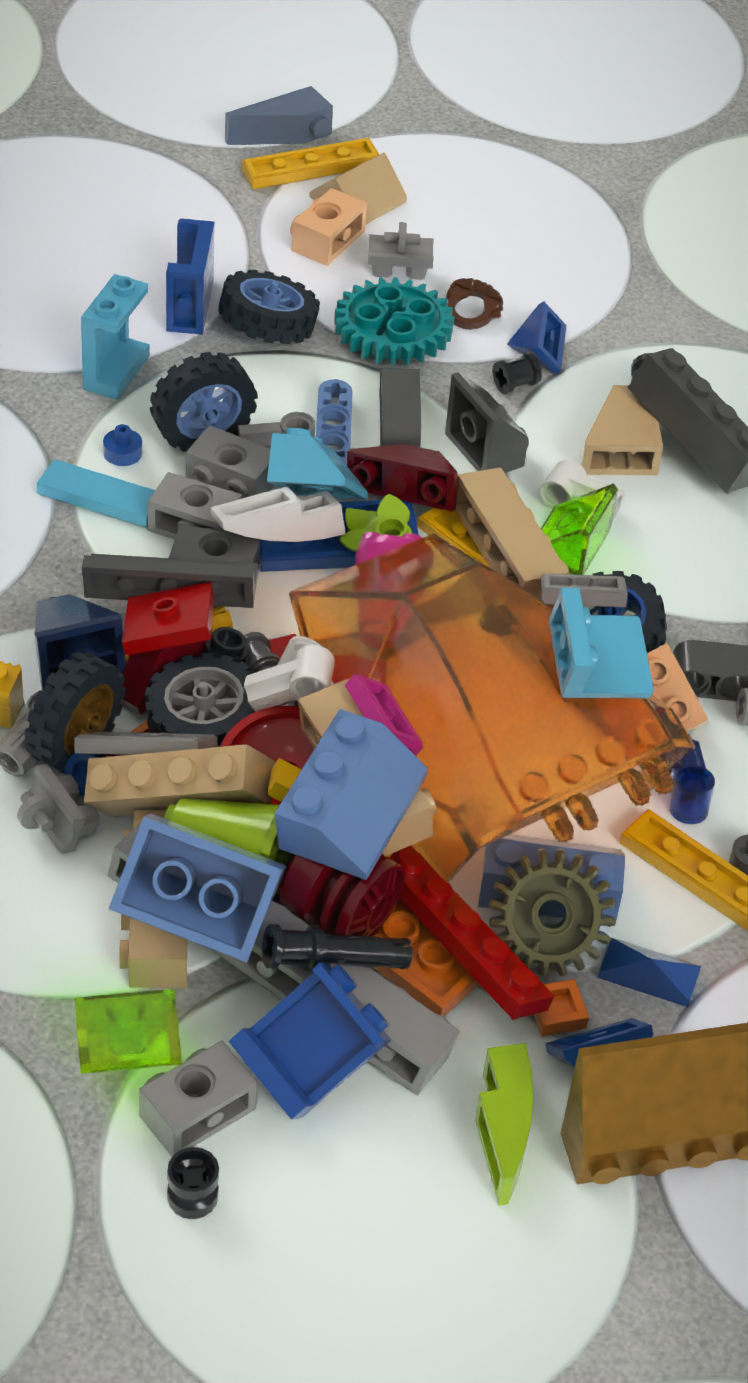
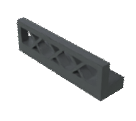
M91 553V556L84 555L82 563L84 597L128 600V597L211 582L215 593L214 606L253 608L258 579V564Z

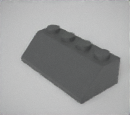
M669 348L648 354L629 384L628 389L726 494L748 487V426L738 417L735 409L726 404L717 395L710 383L696 373L681 353L675 351L674 348Z

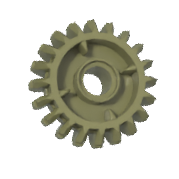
M538 849L537 856L540 864L532 866L528 856L524 854L519 859L525 871L518 874L510 865L504 869L507 877L513 881L510 886L502 881L494 883V889L504 894L505 898L504 900L497 898L489 899V908L500 910L503 914L489 918V926L492 928L505 927L506 930L497 936L505 943L512 941L513 945L510 947V950L516 956L521 952L525 954L522 962L529 969L532 967L534 959L540 961L539 974L546 977L549 972V963H557L558 974L562 977L567 975L564 961L573 959L575 967L578 971L585 969L584 962L580 957L581 953L586 951L594 960L600 957L599 951L592 945L594 940L602 944L610 943V936L599 929L601 925L608 927L616 925L615 917L602 914V910L615 907L616 901L613 897L599 898V894L607 891L610 888V884L606 879L592 884L591 880L599 872L596 865L589 866L583 873L579 871L584 859L582 855L576 854L569 866L564 864V849H557L555 862H548L545 849ZM556 900L565 906V916L557 924H546L538 916L540 907L547 901Z

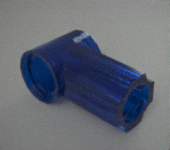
M675 734L672 739L663 742L661 746V757L671 793L669 811L676 820L682 823H701L709 814L715 778L706 769L699 741L693 740L690 734Z

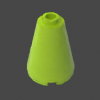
M181 798L176 805L171 804L164 815V819L286 865L284 873L292 854L279 849L274 813L280 804Z

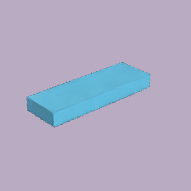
M56 459L52 461L37 482V494L142 527H148V500L155 491L153 489Z

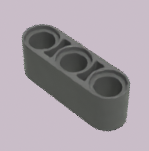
M381 368L379 389L380 446L407 444L420 447L419 369Z
M687 640L675 646L673 654L696 697L737 701L740 689L742 687L748 688V645Z

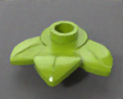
M387 494L382 499L377 512L347 508L345 519L349 532L342 535L339 540L346 548L356 551L363 534L366 532L400 537L403 534L412 533L411 528L407 525L410 511L400 499L391 494Z

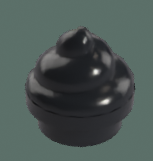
M218 628L211 635V639L206 641L204 653H214V657L220 658L222 655L234 657V662L239 664L241 661L244 662L248 655L246 637L240 631L233 628Z

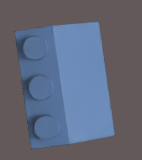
M339 709L274 813L279 849L367 880L427 777L428 768L383 723Z
M150 813L143 817L108 909L247 963L271 907L286 865Z
M487 831L478 907L489 908V899L497 898L504 900L505 895L494 889V883L502 881L509 886L513 881L504 872L508 865L513 867L518 874L525 871L521 865L520 856L526 854L531 865L535 866L540 864L537 856L538 849H545L548 862H555V853L560 848L565 851L564 864L570 866L573 857L576 854H580L584 858L579 869L580 872L583 873L593 864L598 867L599 872L591 880L592 884L605 879L610 884V888L599 894V898L613 897L616 901L615 907L602 910V914L611 915L617 920L623 894L625 854L621 849ZM550 900L542 904L538 915L563 919L565 916V906L559 901Z

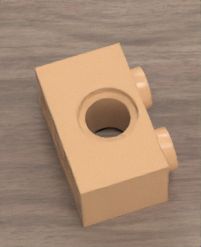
M330 188L320 198L315 199L309 208L301 215H297L292 221L290 227L292 235L291 251L328 266L365 232L367 202Z

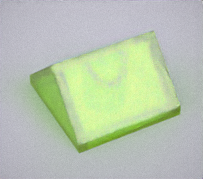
M614 483L554 506L541 527L542 532L549 537L552 547L561 561L566 563L570 575L585 574L611 531L618 488Z
M174 989L74 998L75 1032L81 1074L182 1064Z

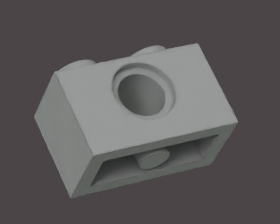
M209 425L186 451V477L242 494V498L268 492L274 487V485L267 482L270 448Z
M167 472L148 500V531L174 540L180 524L226 531L211 515L210 507L242 499V494Z
M221 1040L208 1049L201 1048L193 1052L184 1063L166 1073H157L148 1079L144 1086L139 1088V1117L168 1153L173 1156L181 1149L196 1146L256 1109L257 1080L225 1042ZM191 1094H200V1095H202V1096H200V1097H191V1096H188V1095H191Z

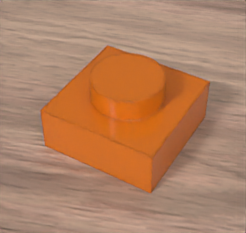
M571 979L544 984L554 995V999L548 1011L533 1015L541 1037L587 1029L589 1015L576 980Z

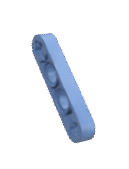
M331 379L320 384L318 389L316 437L323 439L322 443L325 445L341 447V450L335 452L347 466V451L350 450L353 391L347 382ZM331 398H339V404H331ZM338 420L341 421L342 424L331 425L325 423V421Z

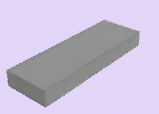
M96 731L74 737L75 753L134 755L218 747L217 736H214V734Z

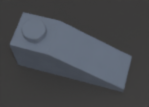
M308 86L226 112L225 142L228 145L304 144L331 135L333 105L312 86Z

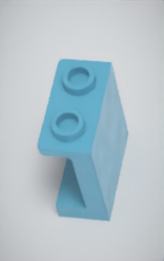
M114 274L81 316L83 390L118 400L149 358L150 344L129 338V317L148 293L147 283Z

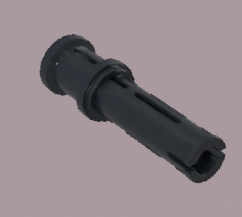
M269 924L263 935L262 959L265 967L270 969H277L280 964L303 965L306 970L313 971L312 969L319 962L329 965L339 964L344 966L408 969L412 961L413 949L412 947H404L410 946L411 941L409 938L325 934L323 929L315 926H309L305 931L282 930L279 924Z

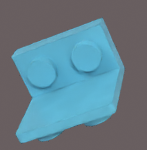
M561 587L548 619L561 697L650 698L654 692L640 618L638 616L590 615L589 608L583 607L580 588Z

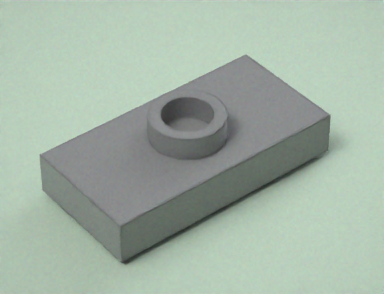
M545 573L541 575V604L555 605L561 587L580 588L583 607H588L589 610L595 606H627V588L625 578Z

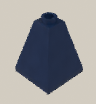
M71 594L37 601L34 635L41 690H44L47 685L45 681L52 672L56 673L59 670V665L64 660L70 661L72 655L79 652L82 654L89 652L121 670L120 673H123L126 666V657L122 645V618L119 613Z

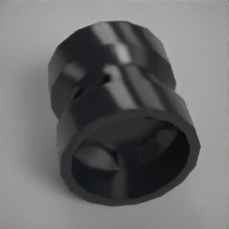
M198 1147L184 1148L175 1153L170 1159L167 1169V1200L169 1207L175 1214L183 1218L197 1219L205 1217L213 1211L218 1201L219 1165L217 1159L211 1152Z

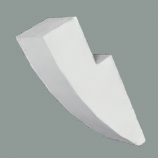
M286 486L210 507L211 515L224 530L245 537L268 541L301 542L322 540L345 534L342 506L328 491L298 498Z

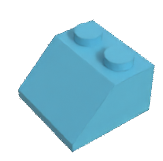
M287 428L286 434L272 433L267 482L278 488L287 486L296 496H309L328 491L334 498L368 500L367 490L337 453L322 443L323 439L310 435L311 431L301 428Z

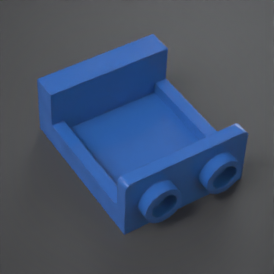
M184 218L178 220L177 263L168 262L166 270L167 332L203 335L214 281V221Z
M319 962L312 969L314 973L256 1024L251 1028L241 1029L228 1041L291 1120L303 1118L391 1041L384 1031L389 1026L386 1019L370 1002L365 1007L352 993L357 987L356 983L339 964L332 968L327 963Z

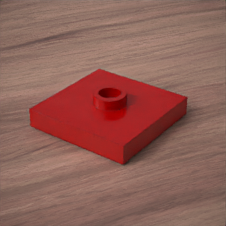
M207 582L128 597L122 636L125 655L211 639L215 597L212 583Z

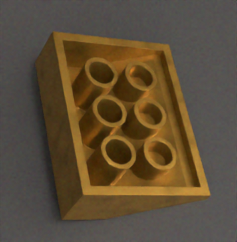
M748 1022L579 1048L560 1132L576 1184L590 1182L607 1184L620 1177L638 1174L655 1176L668 1169L686 1166L703 1168L717 1161L735 1158L744 1161L748 1160Z

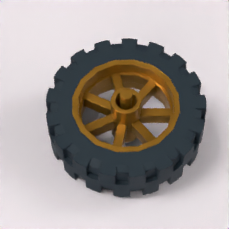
M79 652L72 655L70 661L64 660L59 665V670L56 673L52 672L46 679L47 685L43 691L39 690L34 700L37 703L34 709L29 712L27 721L30 723L29 727L25 729L24 736L28 740L25 746L27 752L31 753L30 756L65 774L66 763L75 754L74 737L96 731L112 732L116 725L113 722L122 710L121 699L125 697V687L122 686L125 682V677L120 673L121 670L89 652H84V654Z

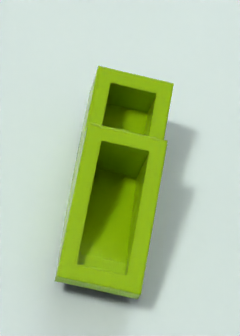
M526 1043L487 1048L483 1079L487 1091L480 1092L475 1121L498 1206L509 1204L519 1180L531 1127L533 1082Z

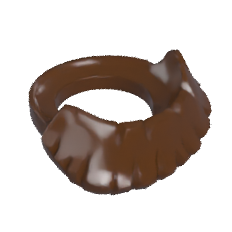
M473 278L457 279L450 285L446 294L447 306L453 308L454 325L460 328L478 329L487 325L492 318L497 319L501 317L502 305L504 304L503 298L499 291L493 289V286L488 285L486 282L478 279L474 280ZM468 296H475L483 300L485 308L478 317L464 318L455 310L457 303Z

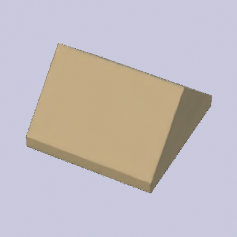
M385 152L309 192V197L315 200L320 198L330 188H333L367 202L366 224L407 202V195Z

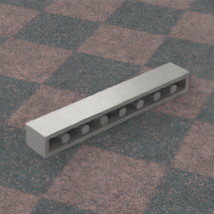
M141 822L114 847L107 876L116 883L120 880ZM272 901L247 963L216 950H211L283 1000L311 976L314 971L306 970L303 965L280 964L277 969L266 968L262 959V940L265 929L269 924H279L282 930L305 931L309 925L293 915L285 906ZM330 964V966L333 968L336 964ZM340 965L357 985L352 993L364 1007L369 1002L374 1005L389 1024L384 1031L391 1041L368 1061L413 1093L419 1095L449 1058L461 1031L451 1025L443 1016L425 1007L412 998L403 988L395 986L370 967Z

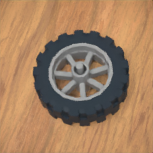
M202 653V657L193 658L192 654L181 657L180 662L174 663L171 661L163 666L161 674L156 672L153 675L151 687L147 686L145 691L146 715L150 733L214 734V736H217L218 747H220L223 739L235 724L255 712L248 703L247 693L244 688L245 678L251 674L250 667L242 661L239 664L234 662V657L222 655L221 658L214 657V653ZM223 695L229 697L227 699H220ZM177 705L186 707L178 712L174 710ZM221 711H230V712H228L227 714H223Z

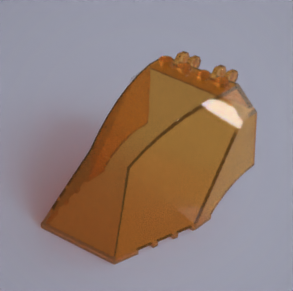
M434 533L294 589L289 593L300 636L313 639L322 647L327 648L335 658L332 676L333 683L336 684L346 679L349 680L354 674H359L386 684L423 742L424 747L416 757L428 768V775L420 789H428L434 799L437 813L432 815L433 836L419 841L412 846L448 883L480 848L538 820L544 819L549 830L552 831L559 843L572 840L575 831L564 810L566 807L583 831L597 828L598 814L593 809V805L588 797L617 783L621 784L623 790L635 806L649 803L650 791L653 789L659 795L672 792L675 783L670 772L696 747L673 708L653 694L650 698H562L548 621L553 609L509 578L476 561Z

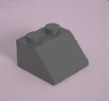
M459 372L452 374L445 428L446 436L477 471L501 467L504 473L524 467L526 451L529 446L526 431L516 424L507 414L503 405L498 404L488 391Z

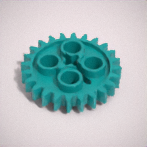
M379 277L378 284L375 285L371 281L365 280L364 288L353 285L352 293L344 291L343 300H337V309H335L334 316L335 334L341 335V344L350 343V352L362 350V359L373 355L375 356V363H380L383 358L389 359L391 366L395 365L397 359H402L406 365H410V358H415L423 363L425 354L435 358L437 349L444 351L446 349V342H451L454 326L453 308L447 306L446 298L437 299V290L426 292V284L424 283L414 287L412 286L413 281L409 279L405 284H400L397 277L393 278L392 283H386L382 277Z

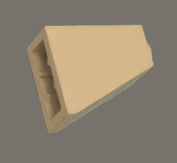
M613 385L585 440L581 466L585 469L587 475H658L663 451L659 422L628 389L629 385Z

